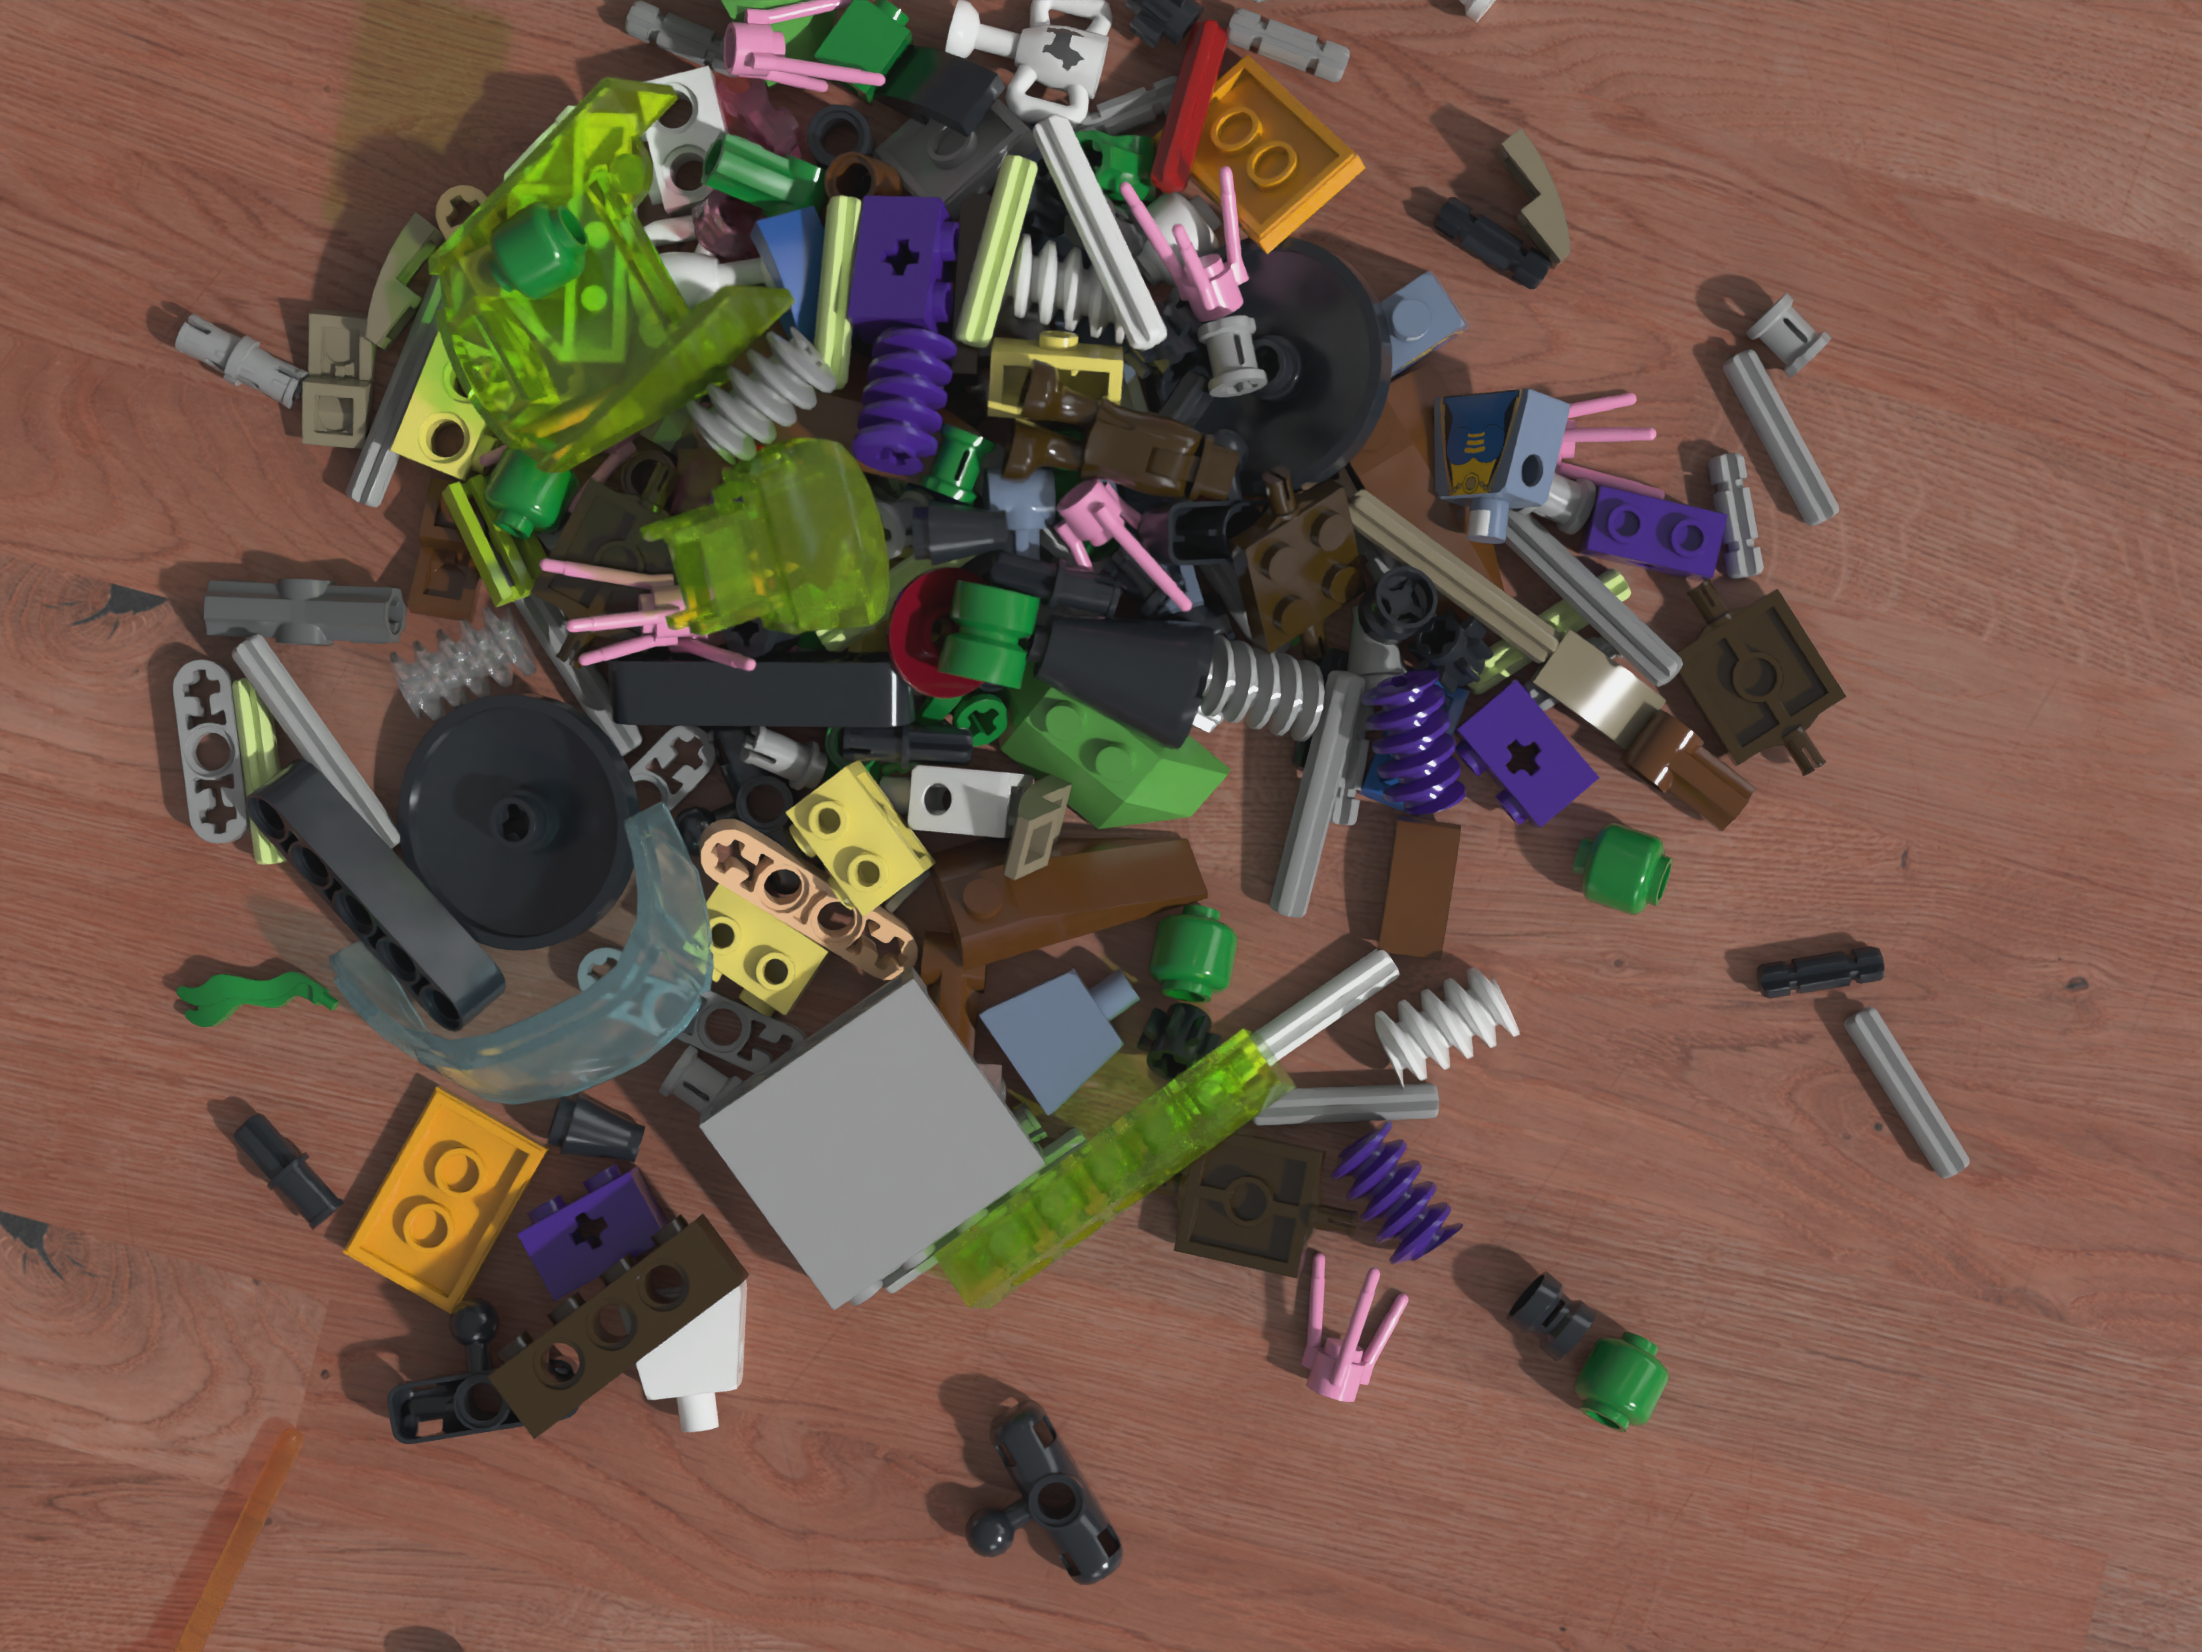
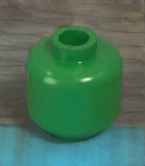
M538 201L524 207L493 229L490 239L493 257L488 260V265L493 277L507 292L517 290L527 298L539 300L551 295L584 272L586 264L585 252L589 250L590 243L581 223L567 207L563 205L554 207L546 202Z
M528 439L525 445H511L503 451L484 491L485 502L497 514L494 524L506 533L524 540H528L532 532L540 534L556 532L579 488V479L571 469L574 462L571 457L558 448L536 439Z
M1609 823L1600 829L1595 839L1589 837L1582 839L1574 860L1573 873L1583 876L1582 892L1588 901L1629 915H1636L1641 913L1648 904L1658 906L1668 884L1673 858L1665 855L1664 844L1658 836L1618 823Z
M1201 905L1183 906L1182 914L1166 916L1158 923L1149 972L1153 979L1162 985L1161 993L1165 996L1184 1002L1209 1003L1212 999V994L1221 993L1229 987L1238 937L1231 927L1219 921L1221 914L1219 911Z
M1627 1331L1623 1333L1621 1339L1600 1338L1596 1340L1574 1385L1575 1393L1583 1402L1580 1407L1582 1413L1594 1421L1619 1432H1626L1629 1425L1642 1426L1646 1424L1669 1379L1668 1370L1655 1357L1659 1348L1646 1338Z

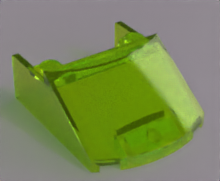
M610 77L602 79L428 259L429 275H439L444 307L435 311L437 325L444 348L463 390L478 414L500 441L509 449H520L538 464L535 468L544 473H564L680 409L689 400L694 401L707 394L706 386L709 383L719 387L730 381L724 369L795 303V299L789 289L725 285L720 287L708 300L702 301L691 310L687 306L634 212V209L650 191L653 181V164L640 137L678 99L671 85ZM543 201L554 207L563 205L579 220L589 239L590 248L585 252L586 264L584 272L551 295L539 300L527 298L517 290L513 292L504 290L493 277L488 265V260L493 257L490 243L493 229L531 203Z

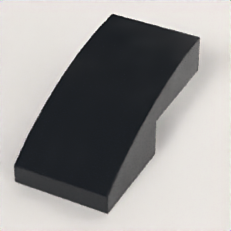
M910 45L885 78V83L879 86L873 95L878 102L925 126L933 119L969 137L1005 89V86L998 73L979 64L938 49Z

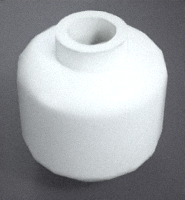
M1177 192L1172 194L1163 193L1146 207L1183 268L1186 264L1172 233V228L1175 224H1182L1198 257L1209 255L1220 248L1213 231L1221 226V222L1211 207L1199 195L1188 201ZM1147 240L1141 254L1134 259L1137 268L1153 286L1156 287L1163 281L1165 284L1175 287L1173 278L1150 241Z

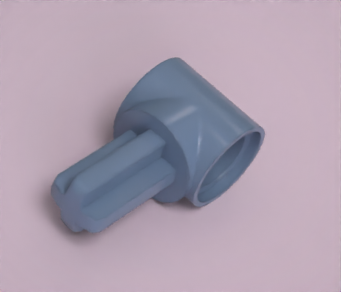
M985 467L983 474V507L988 510L1007 511L1008 550L1001 551L1040 560L1039 529L1049 528V525H1053L1055 518V483L1052 467H1039L1026 482L1017 484L1000 479L1001 467Z

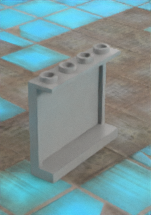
M913 966L701 1110L699 1127L833 1311L848 1301L852 1306H856L872 1297L883 1285L881 1278L900 1265L905 1270H909L922 1263L935 1251V1241L953 1229L958 1234H961L976 1226L987 1216L989 1211L986 1206L1005 1193L1011 1198L1024 1193L1038 1182L1042 1176L1039 1170L1046 1166L1043 1149L1038 1142L1036 1144L1032 1142L927 993V986Z

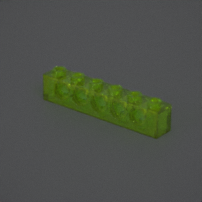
M1244 1028L933 1255L968 1308L990 1309L1297 1086L1261 1034Z

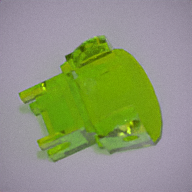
M800 437L777 441L758 450L755 457L750 461L741 460L734 467L722 470L724 483L711 490L714 499L713 504L640 527L643 540L655 541L664 538L665 543L668 544L685 605V610L665 616L668 629L677 631L689 627L690 634L704 636L761 617L764 629L797 635L808 631L873 626L885 614L890 583L889 557L882 521L871 488L860 467L839 442ZM742 496L744 503L735 502L732 499Z

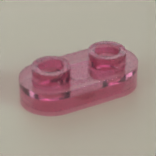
M716 189L700 201L692 211L694 233L699 243L711 253L737 260L761 257L750 237V233L756 221L770 217L761 213L762 208Z

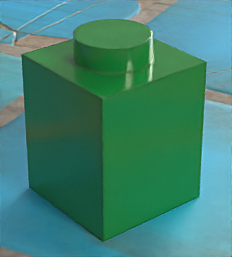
M853 0L814 54V60L817 63L880 73L886 78L909 46L914 44L911 31L905 27L909 18L887 0H875L873 4L868 0ZM837 81L869 105L875 99L873 94L879 87Z

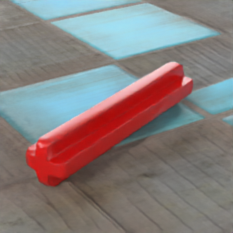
M1207 19L1205 22H1196L1190 32L1150 173L1151 184L1161 188V192L1165 194L1183 192L1188 185L1228 42L1227 29L1218 26V22L1215 20Z

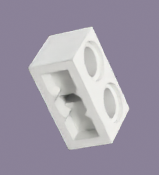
M709 66L633 84L638 103L628 105V107H633L636 141L637 143L648 141L653 161L652 166L643 168L652 204L663 203L668 215L671 218L743 202V200L705 184L693 191H685L676 186V174L683 164L689 161L703 162L710 144L716 140L720 131L729 134L716 78ZM675 99L689 101L692 104L693 110L691 118L685 125L679 128H667L661 124V111L668 102Z

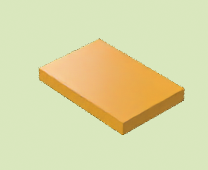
M1247 54L1216 81L1189 180L1222 210L1219 171L1224 166L1230 167L1236 196L1238 226L1268 254L1361 173L1365 166L1350 147ZM1163 129L1160 130L1153 137L1155 139V144L1157 147L1159 145Z
M437 1086L343 1253L451 1314L453 1309L465 1299L550 1147L445 1087Z

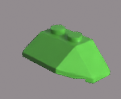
M1025 639L1021 646L1025 652L1028 643L1027 639ZM1026 663L1021 689L1007 687L996 691V697L1001 699L1009 714L1006 729L999 736L1000 749L1038 781L1051 774L1072 783L1067 804L1097 829L1191 817L1231 770L1190 735L1187 736L1182 747L1178 750L1157 746L1034 678L1033 663Z

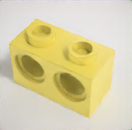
M438 331L390 451L465 482H468L477 473L485 475L491 465L483 466L480 463V457L498 448L499 440L492 436L501 413L509 416L521 393L523 382L516 378L519 371L517 365L509 359ZM473 365L484 366L488 373V384L485 390L476 397H463L459 389V379L463 371ZM459 424L464 433V444L461 450L454 456L441 457L435 447V439L438 432L446 425Z

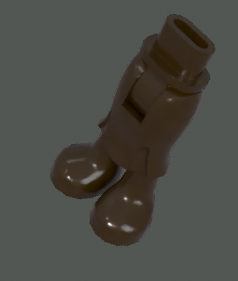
M1033 359L1021 389L1017 407L1018 416L1036 421L1055 420L1083 427L1082 439L1070 437L1049 430L1039 424L1014 417L1006 443L1000 479L1015 484L1024 483L1039 467H1054L1079 472L1080 479L1098 477L1099 479L1111 481L1135 491L1157 497L1181 498L1186 496L1187 500L1196 501L1198 495L1201 494L1226 501L1239 461L1240 451L1213 444V434L1200 433L1179 420L1128 409L1117 405L1104 395L1096 399L1082 394L1061 382L1056 367L1047 362Z

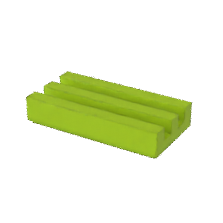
M492 471L490 475L485 477L482 474L471 477L468 482L460 484V481L450 484L442 492V495L495 607H499L533 595L530 592L542 571L539 563L543 558H547L535 532H532L528 540H524L513 535L511 537L510 534L494 524L497 514L492 511L484 500L485 487L493 473ZM474 497L490 530L488 534L497 553L501 554L515 583L514 586L509 587L468 498Z

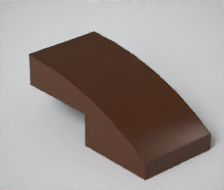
M431 477L418 532L421 547L407 604L410 613L473 623L482 578L442 495V492L448 485L457 481ZM474 497L468 498L489 542L490 536L488 532L490 530Z
M1397 816L1387 873L1388 883L1377 940V951L1384 950L1387 953L1441 961L1455 877L1461 825Z

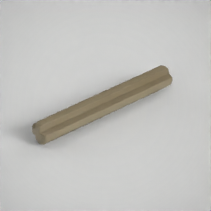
M1360 489L1349 499L1348 505L1354 530L1403 566H1411L1424 572L1431 578L1437 591L1535 663H1544L1554 653L1561 638L1557 630L1368 491Z

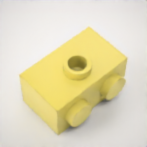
M1064 331L1040 332L1039 340L994 337L991 351L988 416L1026 419L1018 416L1017 407L1021 389L1033 359L1047 362L1056 367L1060 380L1064 385L1096 399L1104 395L1112 402L1120 405L1124 361L1123 346L1078 343L1079 335Z

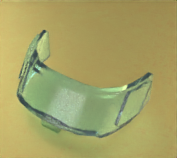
M664 802L652 805L625 820V829L633 855L638 893L637 919L617 965L585 991L534 1016L492 1033L454 1040L433 1035L424 1025L400 983L361 940L329 956L330 966L337 975L334 977V983L352 1007L382 1038L430 1070H434L481 1099L489 1102L516 1105L561 1098V1096L568 1097L607 1082L642 1065L682 1033L699 1011L702 1004L700 995L711 990L714 969L712 933L699 872L695 865L692 864L686 845Z

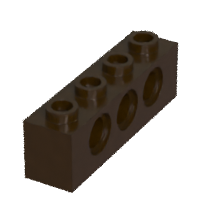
M680 1214L650 1237L657 1246L654 1251L638 1263L630 1253L598 1276L606 1287L587 1301L583 1299L579 1292L575 1293L547 1315L554 1324L553 1327L535 1340L526 1330L495 1354L502 1365L487 1377L534 1439L742 1284L749 1276V1273L704 1214H701L691 1223H688L683 1215ZM668 1265L680 1273L683 1279L681 1295L664 1297L656 1292L651 1282L654 1267ZM615 1304L623 1307L628 1312L631 1318L629 1334L615 1336L608 1333L602 1327L600 1312L603 1306ZM563 1343L576 1351L579 1357L577 1373L570 1375L561 1374L552 1367L549 1361L551 1345Z

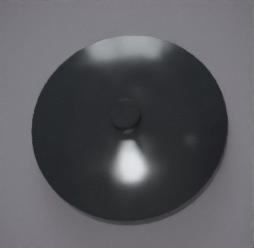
M1289 236L1270 253L1266 254L1249 237L1240 240L1242 260L1249 277L1246 282L1238 285L1243 298V304L1239 309L1225 317L1248 316L1255 319L1256 331L1251 337L1258 369L1266 372L1267 383L1262 388L1251 393L1233 397H1215L1194 429L1200 433H1207L1218 427H1227L1236 430L1244 438L1248 447V456L1245 466L1239 472L1242 495L1268 497L1262 475L1265 471L1270 473L1269 469L1273 467H1286L1290 470L1291 484L1295 494L1312 488L1340 471L1356 456L1374 431L1384 409L1391 383L1392 344L1390 331L1384 311L1371 286L1346 260L1319 245ZM1226 245L1210 253L1220 255L1222 262H1227ZM1175 286L1165 300L1164 305L1167 306L1169 303H1173L1178 310L1186 305L1192 312L1188 300H1181ZM1215 320L1207 321V322H1200V323H1201L1202 325H1204V324H1206V323L1213 322V321H1215ZM1202 343L1200 348L1203 350V355L1193 371L1202 373L1212 380L1213 375L1207 346ZM1151 375L1146 377V391L1151 412L1158 414L1179 380L1167 383L1162 378L1159 381H1155Z
M509 693L487 696L470 701L445 715L429 730L415 749L407 765L399 794L398 832L406 866L476 942L493 948L517 951L534 950L566 942L581 935L603 919L614 907L623 894L636 863L641 832L640 810L635 785L621 753L609 736L588 716L573 706L544 695Z

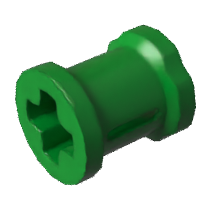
M942 422L941 429L939 430V433L943 436L930 473L921 476L919 485L973 505L976 495L972 492V488L986 453L994 452L997 443Z
M979 687L963 695L960 702L949 713L953 717L952 727L968 728L972 731L973 746L989 744L997 739L1004 732L1009 721L1008 710L1001 699Z

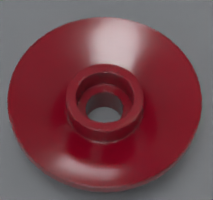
M939 567L916 576L899 593L888 617L886 640L891 662L902 680L911 688L924 695L936 698H955L975 690L984 683V681L937 671L943 642L946 641L948 635L959 632L960 625H957L949 617L956 581L991 587L980 576L965 569ZM936 619H938L941 623L942 631L940 637L933 642L931 639V629Z

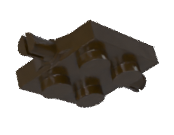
M657 461V466L641 496L638 494L621 493L591 477L549 559L572 561L648 575L672 573L674 585H683L707 538L678 523L664 508L682 474L671 469L659 491L657 488L668 466ZM542 570L530 593L560 608L568 619L571 620L588 618L590 616L639 611V594H649L651 591L649 589L566 576ZM640 626L569 632L556 657L566 662L577 640H579L580 644L569 665L581 669L582 665L578 662V657L582 653L589 651L597 635L624 641L649 633H642ZM648 649L642 650L644 653L648 651Z
M1273 467L1269 469L1270 473L1265 471L1262 475L1269 500L1267 510L1253 526L1229 540L1253 645L1268 654H1271L1299 635L1303 657L1308 660H1319L1323 658L1322 654L1327 656L1330 651L1323 627L1325 618L1367 591L1345 486L1329 478L1304 493L1294 495L1290 470L1286 467Z
M1711 579L1702 582L1697 587L1688 591L1687 595L1690 596L1708 625L1703 627L1694 641L1675 652L1683 662L1677 677L1733 765H1740L1765 748L1783 744L1802 772V776H1806L1815 771L1814 768L1824 765L1826 760L1823 759L1806 730L1810 728L1820 713L1844 699L1846 695L1780 591L1775 589L1747 607L1736 608L1730 611L1712 585Z
M1208 1125L1198 1126L1193 1155L1183 1173L1147 1165L1143 1177L1164 1181L1167 1184L1151 1180H1144L1141 1184L1142 1192H1151L1177 1198L1180 1221L1174 1251L1292 1278L1302 1276L1307 1246L1316 1229L1353 1238L1356 1225L1337 1222L1332 1219L1349 1223L1358 1221V1211L1356 1210L1351 1211L1321 1204L1320 1181L1326 1151Z

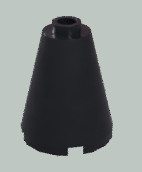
M1051 614L1045 626L1035 624L1033 635H1030L1027 643L1025 660L1034 664L1033 677L1161 748L1166 747L1178 750L1182 747L1190 733L1202 701L1201 698L1195 696L1200 676L1208 678L1214 647V630L1211 627L1201 625L1199 622L1130 618L1111 619L1106 617Z

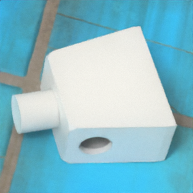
M914 765L911 777L883 775L879 787L899 814L908 816V829L1011 838L1020 799L1024 792L1034 784V776ZM949 789L952 801L949 809L946 811L943 807L942 798L944 792Z
M746 1279L742 1284L636 1363L648 1400L677 1397L681 1432H697L718 1427L715 1392L735 1390L742 1382L747 1300ZM683 1286L655 1290L664 1297H676L681 1295ZM619 1306L626 1333L629 1334L631 1318L628 1312Z

